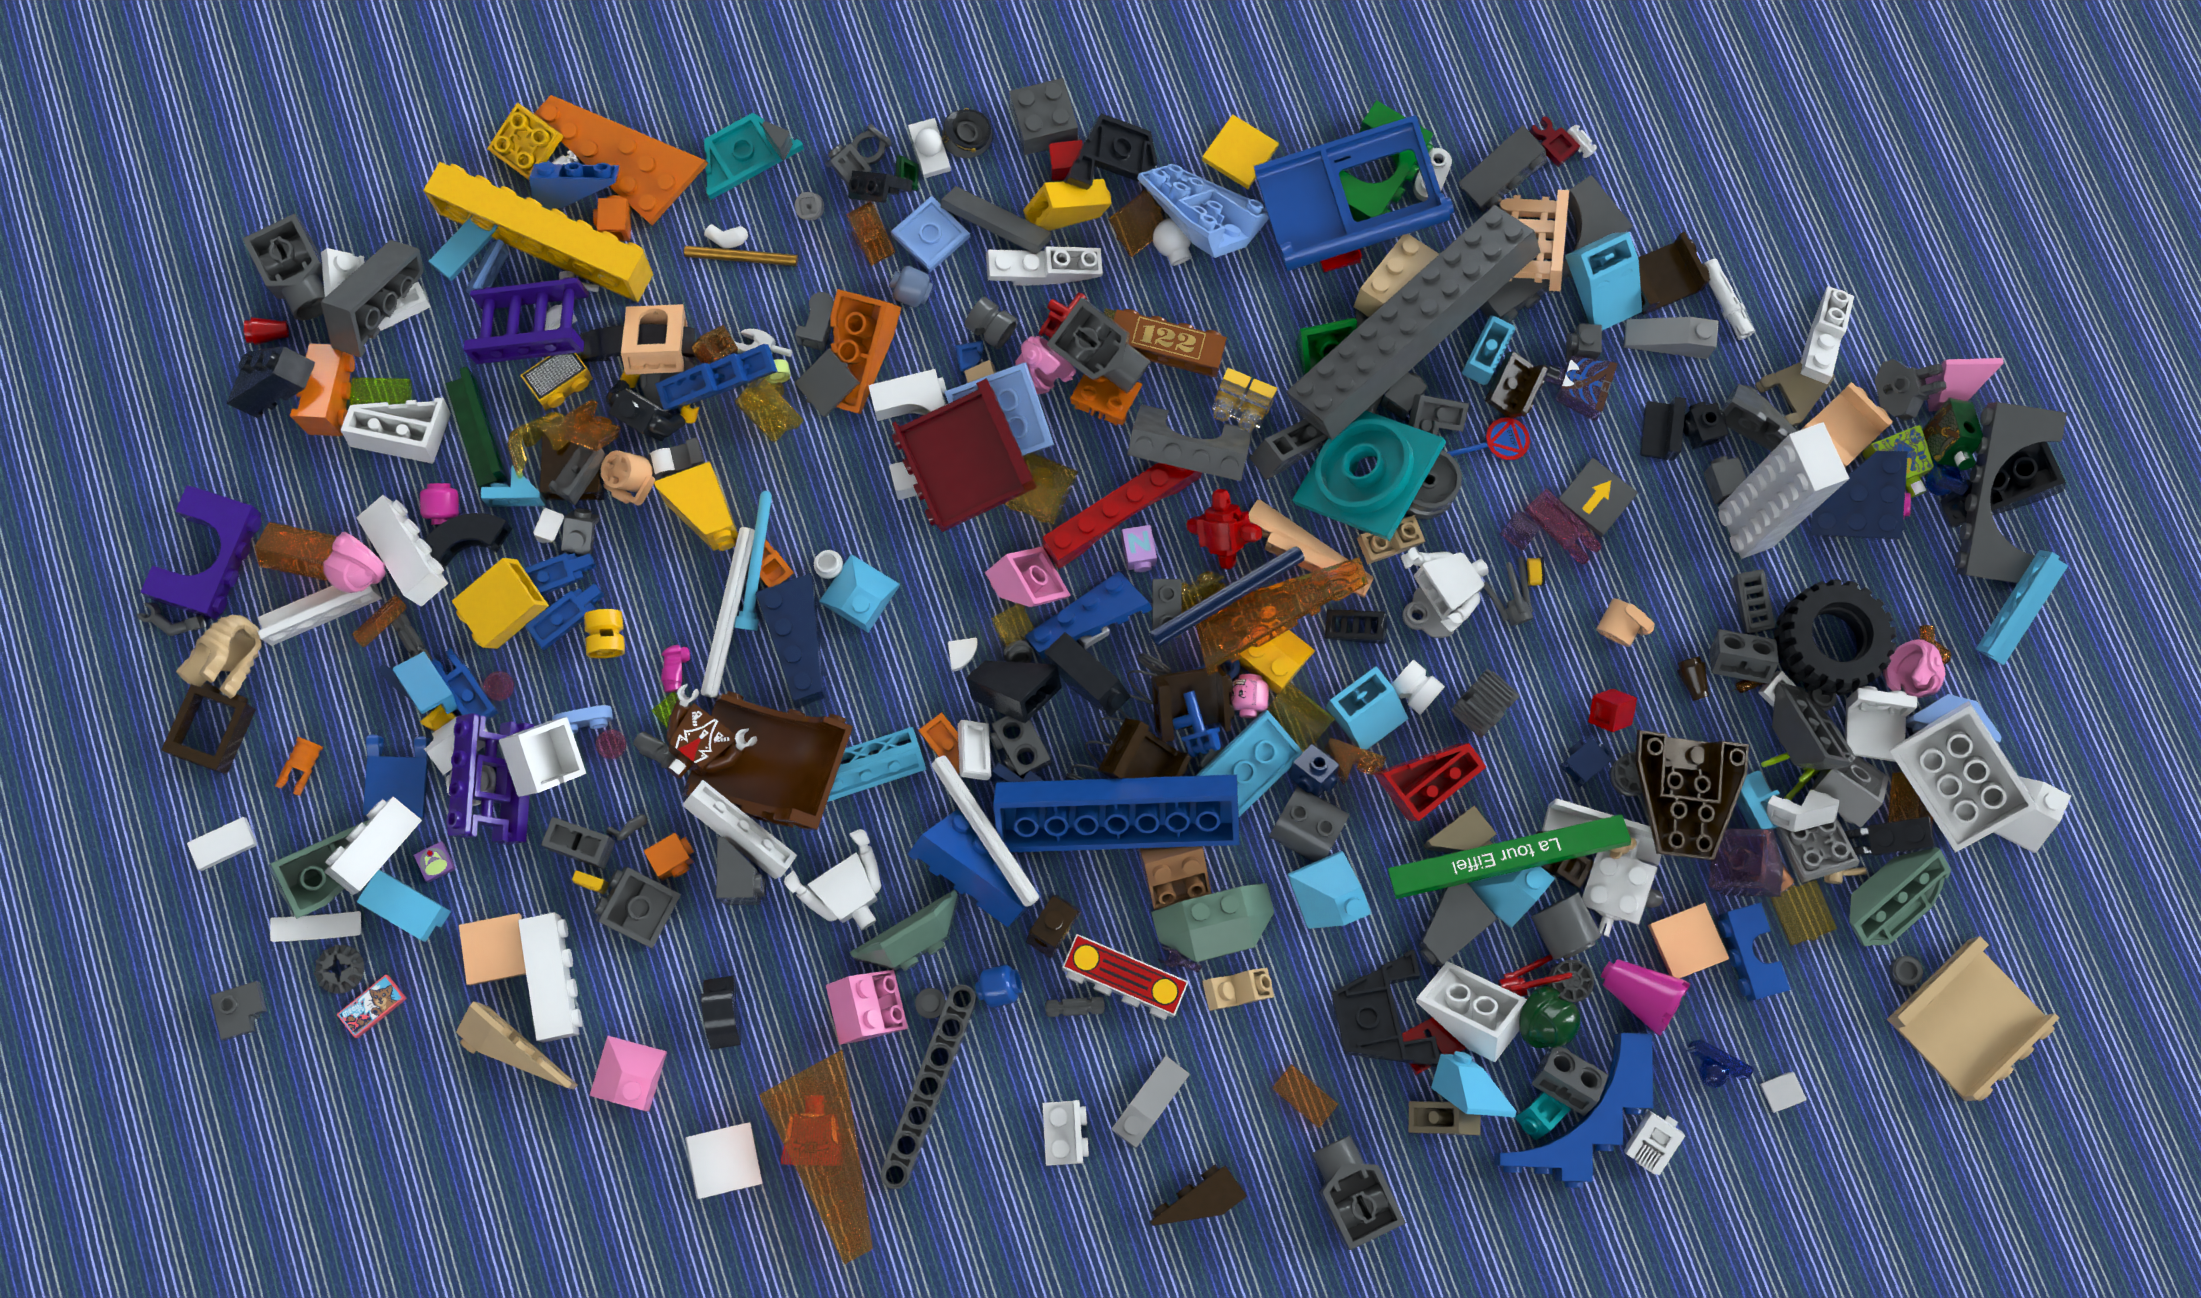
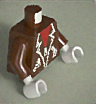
M688 684L678 689L679 700L676 701L670 714L666 734L669 742V752L676 757L669 764L667 770L678 779H681L690 768L700 776L705 775L707 772L713 774L729 769L743 755L745 747L753 746L757 742L756 736L752 737L748 743L745 741L744 735L749 731V728L741 729L735 735L695 703L690 707L689 702L698 697L699 691L695 689L692 697H687L685 695V688Z

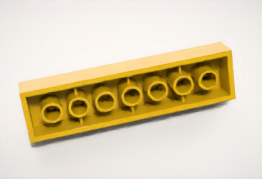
M439 162L423 190L439 215L462 225L471 217V221L475 225L487 231H491L496 224L498 227L491 235L493 239H500L504 244L565 271H571L583 279L637 303L653 276L644 250L637 244L632 242L625 244L618 241V238L610 232L603 231L600 233L593 230V227L585 221L577 220L575 222L555 208H552L550 211L542 207L533 198L527 197L523 199L508 187L501 186V188L492 185L483 176L476 175L473 177L456 164H450L449 166Z

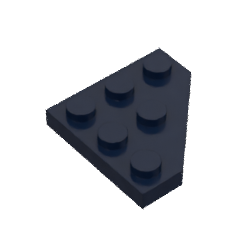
M1876 451L1848 475L1850 479L1812 512L1811 536L1902 539L1908 451Z

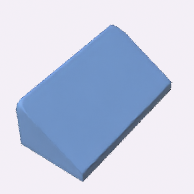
M498 239L490 244L465 290L468 294H470L471 290L492 286L509 255V251L502 240Z

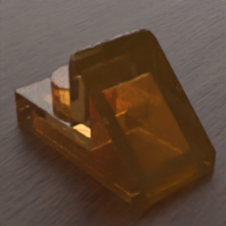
M871 202L846 214L853 230L851 234L871 266L896 253Z
M1331 737L1325 746L1326 752L1339 764L1337 774L1343 785L1348 779L1352 764L1357 766L1356 769L1358 771L1373 775L1374 772L1383 769L1386 760L1385 756Z

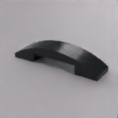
M640 324L637 345L665 344L667 325ZM624 325L599 328L580 333V337L584 341L581 361H610V357L621 356ZM685 326L683 328L681 350L683 356L696 357L695 328Z

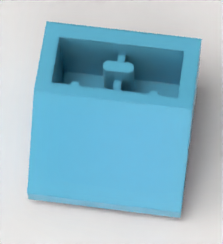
M1377 666L1333 697L1326 706V709L1361 754L1409 719L1395 689Z

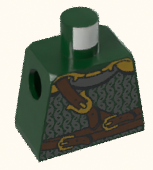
M1948 398L1922 431L1929 453L1935 462L1958 467L1959 470H1968L1976 463L1972 454L1982 441L1983 433L1973 402Z

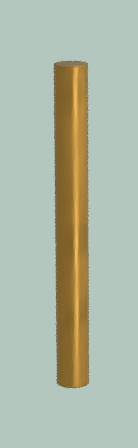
M696 246L684 247V257L797 266L798 255Z

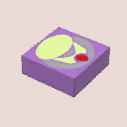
M442 841L414 854L421 873L428 883L456 870Z

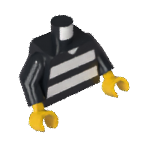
M625 370L620 380L615 383L606 396V403L611 407L609 414L640 433L659 441H663L664 438L672 435L683 427L685 423H695L699 407L690 408L691 404L682 406L680 414L672 415L668 411H664L663 408L630 389L636 386L640 374L626 375Z

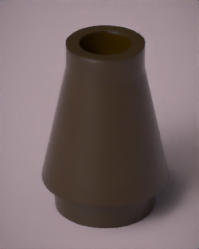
M1700 656L1678 662L1679 670H1677V673L1689 691L1692 701L1710 696L1707 685L1705 662L1701 661Z

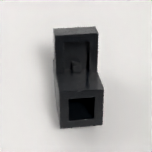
M734 975L703 980L701 1004L710 1050L741 1045V1022L736 1007V982Z

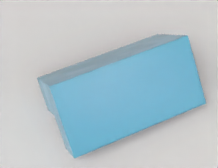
M381 870L375 873L357 900V903L424 942L427 941L435 926L442 927L451 913L447 908Z

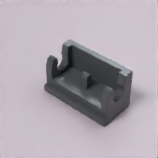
M583 437L578 441L579 447L555 481L552 480L548 485L550 491L576 505L606 457L600 446L596 444L590 445Z

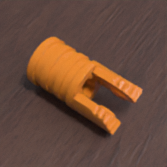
M297 737V743L294 745L292 753H290L289 760H286L275 786L282 789L288 781V775L292 767L303 771L295 784L293 794L301 796L312 773L311 769L315 765V761L318 759L319 752L323 750V747Z

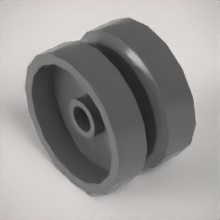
M1443 450L1440 452L1406 514L1410 516L1415 515L1416 519L1429 520L1441 516L1450 508L1461 488L1462 473L1458 463L1449 453Z

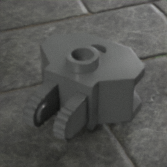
M1895 359L1883 362L1875 377L1880 406L1893 416L1899 417L1904 421L1916 418L1923 402L1930 399L1929 395L1944 391L1947 388L1945 381H1936L1926 385V378L1943 372L1942 365L1935 364L1916 369L1914 367L1909 368Z

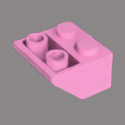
M894 969L848 976L826 985L839 1045L863 1041L908 1029Z

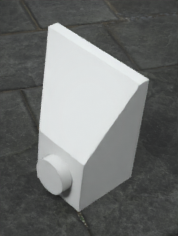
M2019 777L2038 808L1993 833L2036 853L2060 823L2071 795L2045 782Z

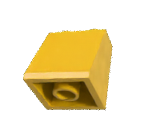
M710 461L654 481L665 504L713 551L718 549L719 551H725L736 545L738 531Z

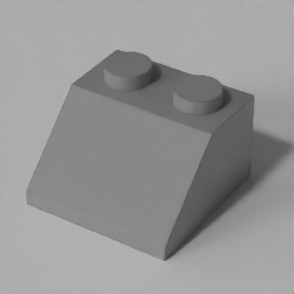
M1856 756L1854 762L1848 767L1821 770L1814 781L1812 790L1826 793L1840 800L1837 812L1845 821L1854 823L1861 828L1883 804L1889 776L1859 756Z

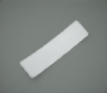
M360 911L302 916L298 919L295 917H274L270 919V940L272 942L326 939L361 934Z

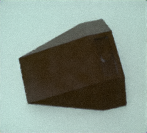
M1637 731L1635 762L1656 854L1705 860L1715 859L1747 776L1749 744L1726 741L1702 742L1667 737L1665 733Z

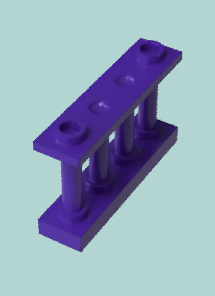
M566 277L562 280L496 288L485 287L470 291V296L482 309V319L479 337L464 340L463 350L475 364L583 352L584 341L573 329L572 320L574 300L589 298V292L578 278ZM562 301L560 327L545 331L548 302ZM536 304L533 331L518 334L521 306ZM509 307L506 334L491 337L494 310Z

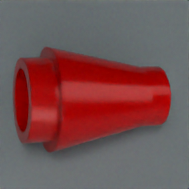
M251 317V320H244L246 343H254L256 346L281 338H289L287 320L278 321Z

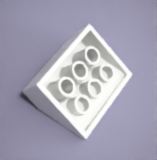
M1969 701L1941 716L1889 750L1955 853L2038 808L2027 788Z

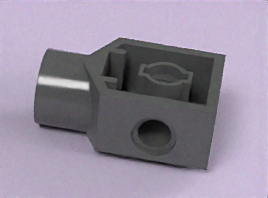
M295 213L242 238L266 287L277 299L286 300L295 319L302 321L310 320L323 314L321 301L325 298V292L322 283V259L306 227Z
M1080 298L1046 344L1090 379L1095 380L1104 376L1125 393H1128L1151 363L1149 359L1129 345L1130 333L1084 298Z
M1351 1135L1312 1153L1325 1180L1318 1193L1346 1250H1352L1406 1223L1379 1166L1364 1164Z

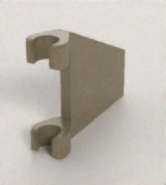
M1799 362L1776 373L1762 377L1755 386L1759 393L1766 392L1777 385L1779 386L1793 413L1784 416V418L1795 427L1805 419L1835 378L1834 373L1829 383L1825 384L1800 374L1803 364Z

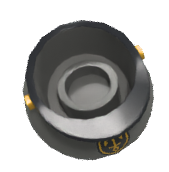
M965 108L964 110L954 111L946 117L942 130V140L945 148L951 154L961 158H973L981 155L989 148L993 132L988 119L983 113Z

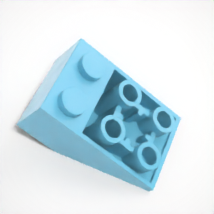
M1629 232L1612 233L1565 255L1589 324L1602 325L1603 331L1642 312L1639 260Z

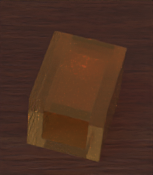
M724 325L700 336L691 347L701 364H710L736 353L738 350Z

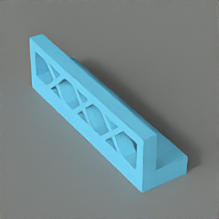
M2038 551L1976 647L1977 651L2001 665L2006 663L2067 569L2068 565L2058 560L2060 556L2049 551Z
M913 727L845 748L841 761L846 759L852 760L849 763L840 764L827 802L926 770ZM911 739L910 743L897 746L898 742ZM880 750L879 753L868 755L871 751Z

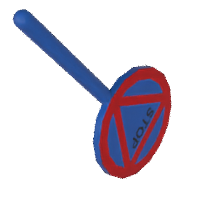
M1510 417L1500 418L1493 421L1487 428L1485 443L1447 453L1451 456L1488 448L1490 453L1498 459L1515 461L1527 452L1530 437L1526 427L1518 420Z

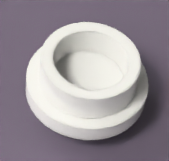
M825 550L816 556L814 569L820 577L831 579L841 573L843 560L837 552Z

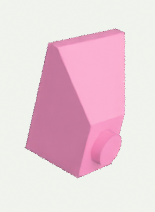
M2003 358L1945 360L1941 364L1943 368L1942 373L1925 379L1926 385L1936 381H1945L1947 387L1944 391L1929 395L1930 399L1927 400L1929 411H1938L1948 398L1968 401L2002 366Z
M1043 546L1006 554L985 572L999 598L1028 607L1066 599L1070 596Z
M607 1036L589 1096L649 1112L667 1051Z

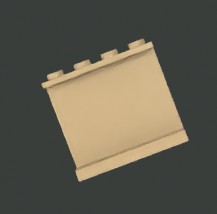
M1981 936L1968 939L1887 1018L1895 1029L1964 1101H1982L1988 1097L1993 1091L1991 1086L1997 1080L2001 1081L2008 1077L2014 1070L2011 1066L2018 1059L2023 1060L2028 1057L2034 1050L2032 1045L2038 1039L2043 1040L2048 1037L2055 1029L2052 1025L2059 1019L2056 1014L2044 1015L1983 952L1989 945Z

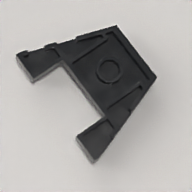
M1101 113L1096 118L1065 178V183L1088 190L1093 183L1094 166L1140 182L1137 179L1138 174L1156 169L1155 166L1158 164L1151 131ZM1142 185L1140 209L1160 216L1164 215L1166 212Z
M1414 950L1404 953L1400 958L1392 962L1389 961L1376 971L1363 975L1332 992L1331 998L1344 1054L1437 1067L1440 1055L1435 1036L1403 1041L1390 984L1420 978Z

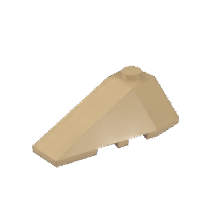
M475 1001L472 1002L456 1031L463 1038L460 1044L469 1052L474 1054L478 1051L486 1056L574 1090L578 1086L576 1082L487 1005Z

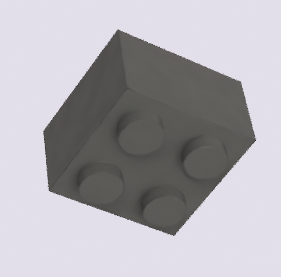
M1063 78L1009 91L1010 108L1024 155L1048 150L1050 143L1078 140V126Z

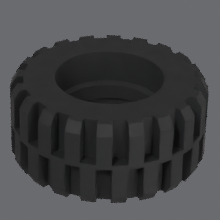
M1833 579L1827 583L1821 581L1810 588H1806L1784 607V612L1779 615L1776 622L1779 627L1774 631V639L1779 641V645H1777L1778 656L1782 655L1784 660L1780 665L1784 671L1789 669L1793 673L1791 679L1795 683L1804 682V689L1809 691L1821 689L1822 695L1830 696L1836 693L1840 696L1856 691L1858 688L1875 680L1881 675V671L1888 667L1891 662L1889 656L1895 653L1896 644L1891 642V640L1897 637L1896 628L1890 627L1889 622L1893 620L1890 611L1885 613L1882 606L1885 603L1880 597L1875 600L1871 596L1873 591L1866 587L1860 590L1857 588L1858 584L1852 581H1847L1843 585L1840 579ZM1820 614L1833 615L1842 619L1850 626L1857 642V650L1853 660L1849 662L1835 661L1819 650L1812 635V625L1816 616Z

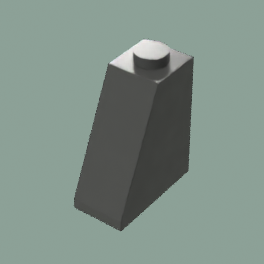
M1467 883L1444 888L1419 942V946L1422 948L1420 953L1430 965L1435 963L1437 967H1440L1497 920V918Z

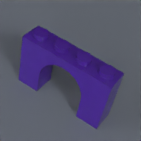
M187 485L175 512L186 520L216 529L221 541L219 556L210 568L196 575H182L152 565L141 593L151 600L217 621L219 614L223 613L226 609L227 596L231 587L238 580V570L242 560H245L250 552V541L253 534L261 526L262 514L252 505Z

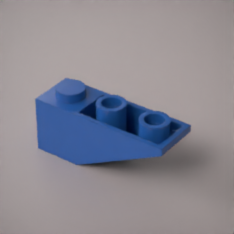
M541 162L534 164L529 177L532 198L538 201L544 208H564L614 184L619 172V165H610L608 163L582 165L577 162L568 164Z

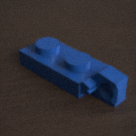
M564 553L526 567L524 570L541 595L578 582L577 580L584 578L582 573L596 568V564L590 553L580 557H576L575 553L568 555Z
M595 583L583 592L580 588L574 592L571 590L524 627L541 649L546 650L584 621V614L586 612L596 610L593 605L605 595Z

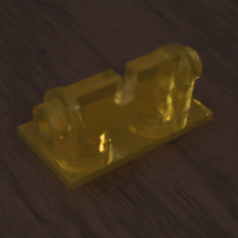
M1207 571L1198 575L1197 581L1190 584L1181 582V614L1198 604L1197 596L1200 595L1203 601L1226 587L1224 582H1218L1224 579V576L1217 572Z

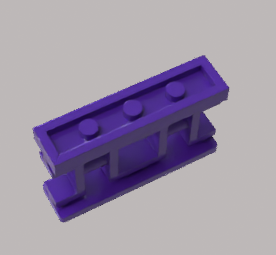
M474 713L457 716L453 729L455 738L454 751L451 757L452 777L449 786V813L446 819L448 826L447 835L452 837L461 836L463 838L476 837L478 825L493 827L492 842L504 845L526 843L530 795L518 797L505 757L504 759L497 758V745L500 744L499 739L534 727V724H516V722L512 721L500 723V733L496 734L485 731L486 716H479ZM477 740L485 741L484 755H476ZM482 765L497 767L495 793L480 791ZM473 800L481 801L480 815H472ZM493 803L501 804L500 818L492 817Z

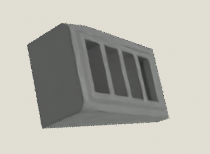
M1760 569L1735 575L1730 581L1745 634L1774 629L1775 623L1764 570ZM1754 582L1755 586L1745 588L1744 583ZM1757 593L1758 598L1747 600V595ZM1750 606H1761L1759 610L1749 611ZM1764 616L1765 621L1751 622V618Z

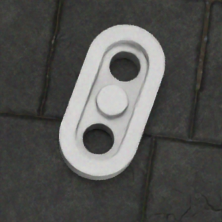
M1434 148L1429 153L1440 190H1442L1452 164V159L1446 150ZM1439 158L1442 160V163L1438 164L1434 159ZM1419 170L1413 191L1415 196L1424 202L1428 199V194Z

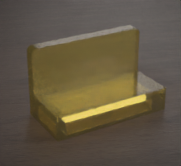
M1290 682L1278 693L1266 709L1303 752L1311 744L1314 745L1335 720V718Z

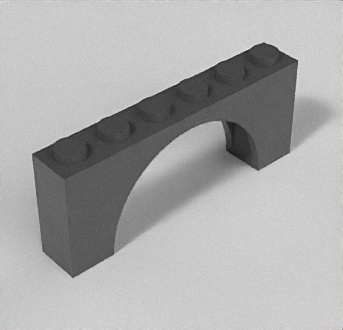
M1592 175L1569 190L1568 209L1571 212L1576 229L1574 251L1612 233L1630 232L1633 225ZM1567 260L1563 262L1562 281L1569 276L1573 279ZM1512 278V281H1508L1479 308L1488 319L1491 315L1510 323L1519 315V310L1525 306L1527 309H1530L1541 300V295L1547 291L1549 294L1555 291H1549L1550 280L1542 279V283L1534 282L1535 279Z
M2001 402L1987 403L1980 419L1983 425V438L1975 450L1978 453L1977 461L1970 473V481L1973 483L1971 494H1968L1965 501L1967 517L1966 522L1962 524L1960 529L1962 544L1961 550L1957 552L1955 557L1956 574L2012 583L2020 581L2035 556L2013 546L1997 528L1990 506L1992 485L2001 466L2020 449L2038 442H2062L2067 416L2066 412Z

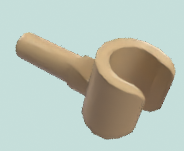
M1865 867L1850 868L1824 876V882L1842 884L1843 876L1866 875L1867 870Z

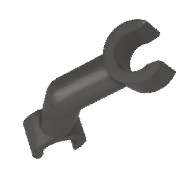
M152 602L144 603L151 610L150 617L144 613L137 614L139 620L152 622L169 636L206 627L204 616H196L172 624L160 614L159 606Z

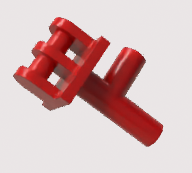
M1077 293L1068 307L1051 299L1047 306L1050 313L1042 325L1039 335H1046L1050 340L1080 298L1087 300V297L1082 293Z

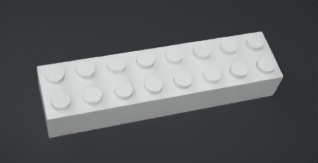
M1824 422L1789 434L1718 507L1719 519L1724 526H1727L1731 535L1730 542L1735 552L1739 553L1741 559L1773 548L1850 479Z

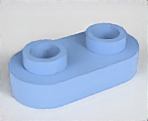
M608 705L593 706L552 716V720L567 717L573 734L579 731L578 728L590 726V729L607 727L608 722L613 720L612 709Z

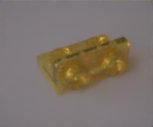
M765 378L751 382L735 399V404L772 442L777 441L785 431L798 428L804 421Z

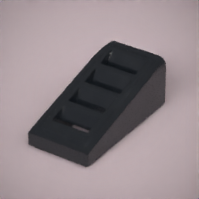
M1327 609L1325 639L1375 644L1386 643L1387 614L1384 611ZM1336 617L1342 618L1341 632H1335ZM1348 618L1353 619L1352 633H1347ZM1360 620H1365L1364 633H1359ZM1372 621H1377L1376 634H1371Z

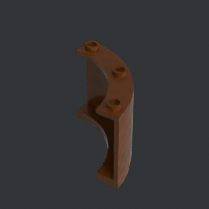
M727 691V694L722 693L717 696L710 716L735 735L739 730L749 728V731L744 735L745 741L748 743L752 737L756 736L757 742L753 746L745 747L743 755L729 769L713 774L707 772L703 776L698 775L691 769L682 797L688 798L701 781L704 780L752 819L793 828V825L803 830H818L853 726L846 724L845 718L829 713L828 717H810L793 709H788L786 713L743 701L744 696Z

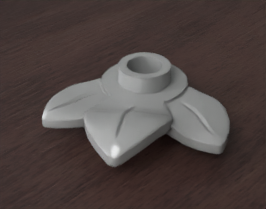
M1421 587L1417 588L1412 602L1404 608L1402 614L1404 623L1411 629H1422L1430 637L1445 638L1452 635L1454 631L1450 632L1440 622L1442 619ZM1419 613L1422 619L1415 620L1412 614Z

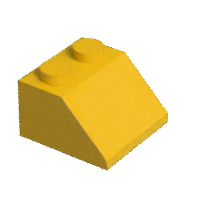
M1269 615L1251 632L1237 649L1235 656L1243 668L1251 674L1262 676V680L1267 682L1269 688L1277 695H1280L1315 650Z

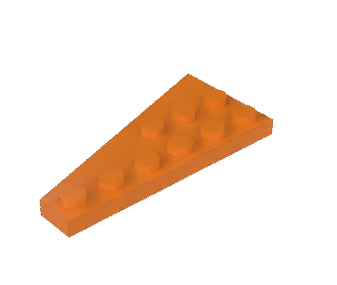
M550 95L534 113L564 135L561 142L584 164L608 163L610 165H619L616 182L609 187L622 198H627L629 205L652 226L709 164L704 159L553 95Z

